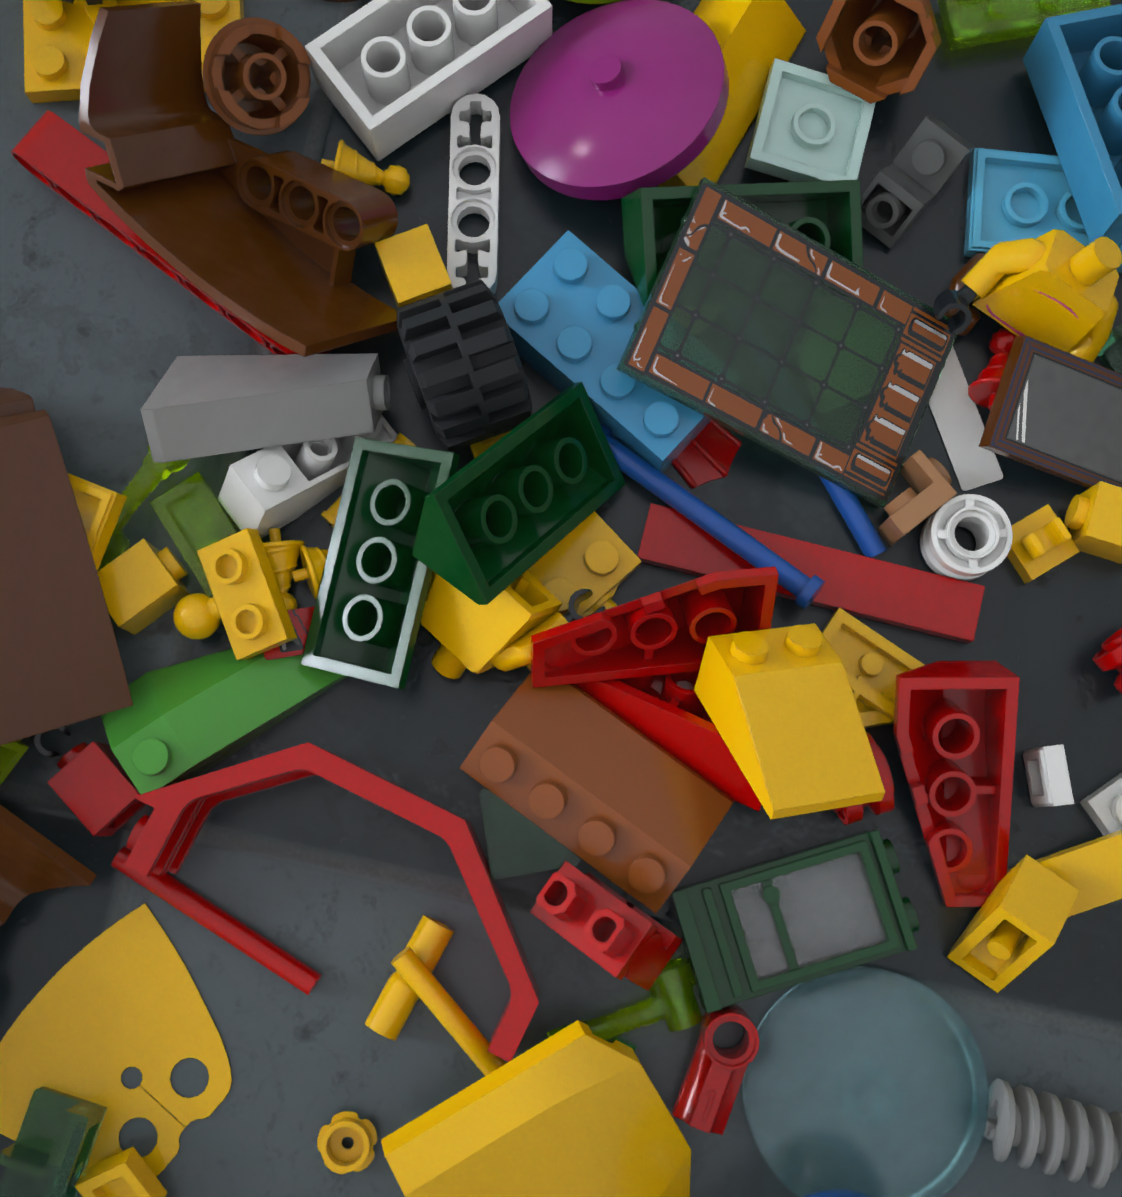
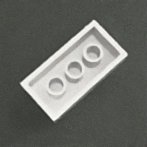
M372 0L305 45V50L310 59L316 83L375 159L380 161L450 113L460 98L468 94L479 93L530 58L538 47L552 36V5L548 0Z

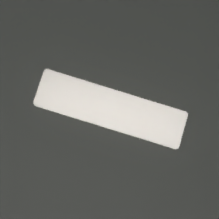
M951 345L928 403L960 487L963 491H968L1001 480L1003 473L995 453L979 447L985 427L975 402L968 396L969 386L954 347Z

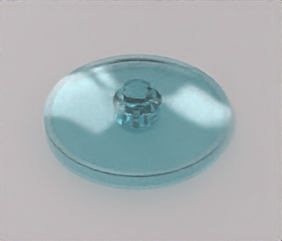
M852 967L797 984L780 997L769 1009L757 1028L760 1040L758 1053L753 1061L748 1064L743 1077V1101L748 1125L759 1151L776 1176L798 1197H803L822 1190L848 1189L860 1191L872 1197H942L954 1187L972 1163L984 1134L988 1113V1084L980 1051L972 1034L963 1020L946 1001L926 986L898 973L879 968Z

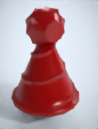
M1000 328L998 332L992 334L989 348L996 355L990 359L989 364L980 372L976 381L972 382L968 387L970 399L979 406L989 410L992 408L1014 339L1017 337L1007 329Z

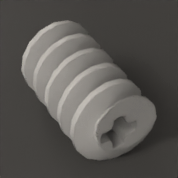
M999 1078L991 1083L982 1103L981 1131L983 1137L992 1141L993 1158L996 1161L1003 1163L1007 1160L1013 1146L1016 1147V1160L1020 1168L1028 1169L1031 1167L1036 1153L1040 1154L1041 1172L1045 1175L1052 1176L1055 1174L1061 1160H1063V1170L1068 1181L1074 1183L1079 1181L1087 1167L1089 1185L1099 1190L1105 1187L1110 1173L1115 1170L1122 1155V1113L1118 1111L1107 1113L1104 1108L1093 1104L1083 1107L1081 1102L1068 1097L1059 1101L1058 1097L1050 1092L1042 1091L1035 1094L1032 1088L1021 1084L1011 1088L1009 1082Z

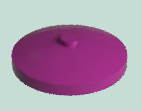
M625 0L600 6L583 13L560 27L538 47L524 66L516 82L510 103V127L517 149L531 172L541 182L559 193L574 198L612 200L623 198L639 188L656 187L687 167L703 151L721 123L729 95V77L720 45L712 30L702 19L681 6L665 1Z

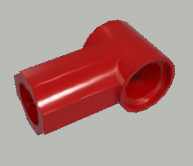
M736 1004L723 1007L715 1012L704 1013L700 1021V1036L672 1110L673 1116L681 1119L689 1126L709 1134L717 1133L723 1135L747 1066L753 1061L759 1049L760 1040L755 1025L745 1010ZM732 1021L744 1026L743 1039L734 1048H720L713 1043L714 1032L721 1024Z

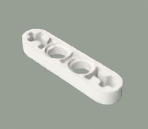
M477 93L468 94L460 98L453 106L451 113L447 273L452 283V289L465 285L466 281L461 277H465L468 274L467 253H478L479 274L481 277H484L480 279L495 294L498 285L501 124L499 109L495 102L486 95ZM475 114L482 115L483 120L480 133L481 145H471L469 123L471 122L472 115ZM473 162L482 163L490 170V176L480 185H469L462 181L459 176L460 171L465 165ZM472 213L481 214L490 223L489 228L479 237H468L461 233L458 228L459 222L464 216Z

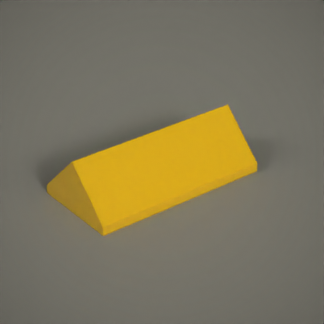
M785 0L700 1L694 14L702 19L714 33L728 70L729 95L727 106L717 131L703 151L687 167L669 180L658 185L659 187L701 186L704 183L709 185L717 184L758 115L769 69L774 59L789 62L805 36V28Z

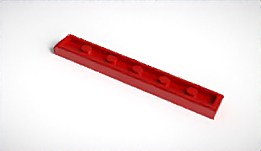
M650 503L637 555L642 563L698 577L719 571L755 568L675 509ZM737 525L808 577L812 578L816 574L825 581L823 588L810 605L834 611L840 607L850 615L966 644L974 641L985 586ZM777 583L776 596L796 600V596Z

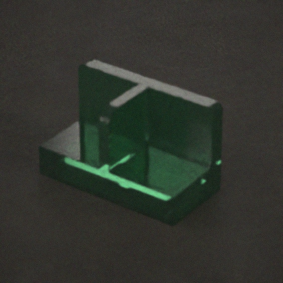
M45 1086L36 1089L33 1092L16 1142L0 1153V1164L6 1166L0 1184V1197H76L78 1191L74 1186L82 1171L87 1167L107 1107Z

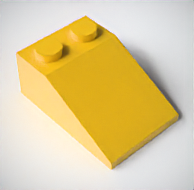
M815 623L708 636L694 692L771 820L882 801L885 789L843 661Z

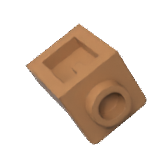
M921 450L910 456L900 467V474L911 487L883 508L890 517L876 529L890 547L957 494L951 486L952 480L946 468L936 459L927 458Z

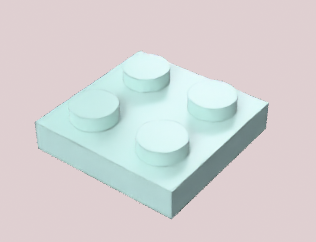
M775 58L769 69L745 167L792 182L857 180L876 102L870 104L831 83L828 74Z

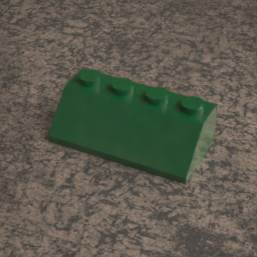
M860 180L711 185L774 221L773 225L777 223L807 240L808 243L811 242L864 273ZM702 185L639 188L621 198L625 258L644 309H648ZM716 220L713 221V223L722 227L723 229L727 231L730 230V228L724 226ZM711 226L701 251L697 253L698 258L695 263L709 271L714 270L727 241L726 233ZM735 232L736 236L752 244L753 246L759 248L760 250L768 253L769 255L774 254L770 250L761 247L760 245ZM734 238L729 241L718 266L717 273L723 279L754 295L758 293L771 262L767 256ZM778 256V259L812 279L816 278ZM776 263L773 264L760 296L761 300L765 302L807 300L813 286L811 281ZM695 266L693 267L678 304L684 307L698 306L710 279L708 273ZM719 279L712 280L701 306L753 303L748 295ZM823 279L820 280L822 285L828 287L836 293L844 296L845 298L850 297L844 294L843 292L837 290L836 288L830 286L829 284L823 282ZM819 286L815 288L811 300L839 297Z

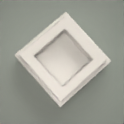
M1064 744L1024 750V765L1031 804L1034 805V808L1074 804Z

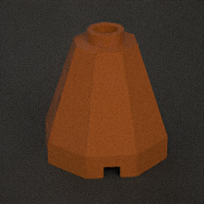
M833 0L816 36L820 52L824 50L828 60L826 70L830 82L870 104L884 100L890 94L900 92L899 95L914 91L942 42L930 0Z

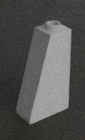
M378 353L314 354L307 357L299 354L177 356L140 410L153 462H170L375 432L383 410H389L391 405V383L388 375H381Z

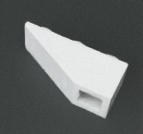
M381 415L375 432L263 448L230 465L217 500L240 530L246 528L257 529L260 538H263L269 534V529L281 528L298 519L345 483L355 437L392 443L396 439L397 434Z

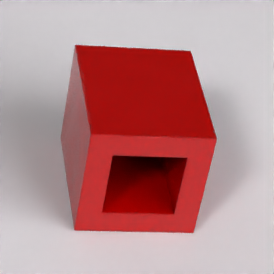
M93 741L89 745L84 742L75 746L57 763L60 771L47 781L49 786L93 836H112L147 805L133 798V796L140 795V793L114 755L109 744Z

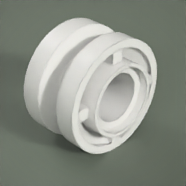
M977 494L959 495L948 500L931 514L924 523L920 534L921 553L927 565L936 574L962 581H971L991 571L1006 558L1012 545V526L1005 511L993 500ZM955 527H964L973 533L976 540L975 551L966 550L958 544L955 538Z

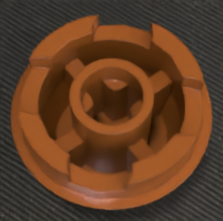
M259 17L238 19L219 30L206 50L203 61L204 88L212 107L227 124L243 133L263 136L271 135L289 127L307 107L310 100L311 85L310 59L298 39L281 25Z

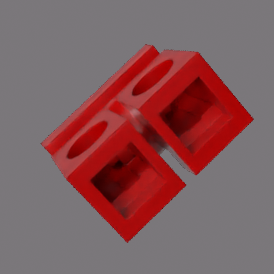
M567 861L563 863L559 871L553 873L536 897V903L530 911L531 914L619 980L625 977L647 991L650 990L683 941L589 872L585 875Z

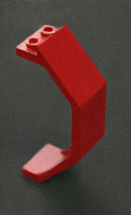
M309 742L133 796V798L153 807L154 810L150 816L143 815L132 829L126 844V848L132 851L124 866L145 877H150L152 872L158 876H164L168 871L175 875L178 874L210 812L220 803L316 775L440 836L446 841L453 853L510 985L511 996L495 1027L487 1051L508 1062L513 1059L539 1004L540 989L471 821Z

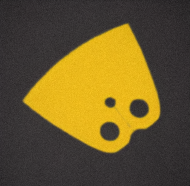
M146 903L106 929L67 962L21 1012L0 1042V1134L31 1149L83 1169L122 1152L123 1150L119 1143L120 1130L127 1121L139 1117L152 1122L157 1131L156 1146L151 1153L142 1158L155 1176H158L177 1155L180 1147L179 1138L185 1127L196 1119H204L210 1116L224 1100L231 1088L230 1063L220 1034L184 962ZM186 1058H195L203 1062L209 1074L208 1085L205 1090L192 1098L182 1097L177 1094L172 1088L170 1080L174 1066ZM128 1067H136L142 1073V1081L134 1089L124 1087L121 1082V1075Z

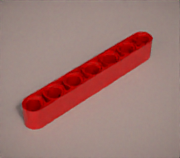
M47 110L11 151L12 156L33 176L274 355L298 354L258 331L216 302L171 266L129 228L89 186L86 178L85 168L110 163L107 152L62 118ZM333 349L317 354H330Z

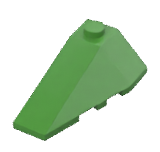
M230 648L145 673L128 685L133 706L103 714L101 718L111 750L138 792L143 794L203 775L347 676L302 665L303 655L266 660L264 653L248 660H236L233 649Z

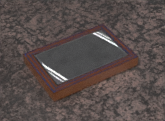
M1029 336L1015 337L979 447L1088 489L1100 481L1122 487V375Z

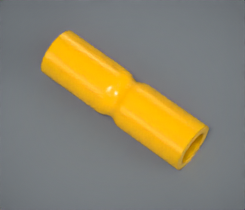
M423 914L406 947H410L429 971L433 973L455 931L438 920ZM397 970L389 977L365 1021V1025L371 1030L394 1041L397 1040L419 999L418 995Z

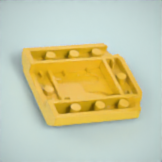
M579 1020L381 1139L384 1156L405 1197H690L691 1148L631 1047L618 1040L610 1043L594 1035L589 1025Z

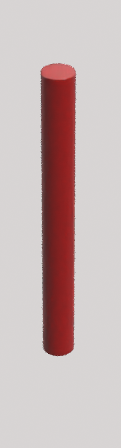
M126 846L121 848L111 863L113 868L306 995L313 991L322 976L320 973L168 873L164 876H158L152 872L150 877H145L125 867L124 864L132 851L126 848Z

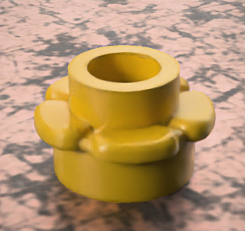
M342 1111L332 1117L329 1125L326 1124L320 1129L317 1137V1148L328 1169L338 1174H346L352 1171L360 1172L370 1165L375 1156L373 1146L377 1143L378 1136L376 1128L369 1119L362 1120L353 1111ZM343 1138H352L353 1146L345 1148L342 1144Z

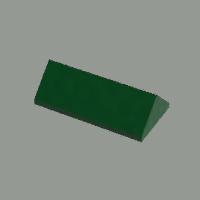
M582 382L570 385L425 496L412 556L478 605L489 604L626 484Z
M355 437L301 661L302 665L398 689H405L432 575L430 568L412 556L425 496L456 473L460 455L452 452Z

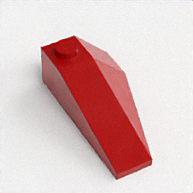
M776 566L714 572L531 635L532 687L699 671L708 636L771 629L779 576Z
M996 660L936 661L896 675L893 734L940 894L946 907H981L997 884L1007 875L1020 677Z
M699 671L575 684L734 799V801L758 812L760 811L762 804L694 692Z

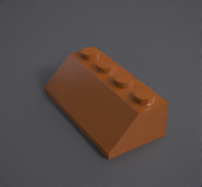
M531 673L493 718L460 766L462 771L655 914L689 871L734 802V799L577 685L566 684L533 688Z

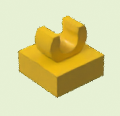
M1047 504L1012 525L1013 539L1007 557L1026 584L1080 551L1071 539L1072 535L1061 518H1057L1050 505Z

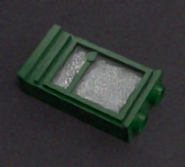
M865 830L675 888L668 898L670 903L674 904L684 936L682 938L684 950L688 961L694 969L701 993L698 995L701 1007L707 1013L715 1012L726 1006L904 951L918 949L913 933L919 931V922L910 899L907 896H900L894 874L900 872V865L891 841L888 838L882 840L879 830Z

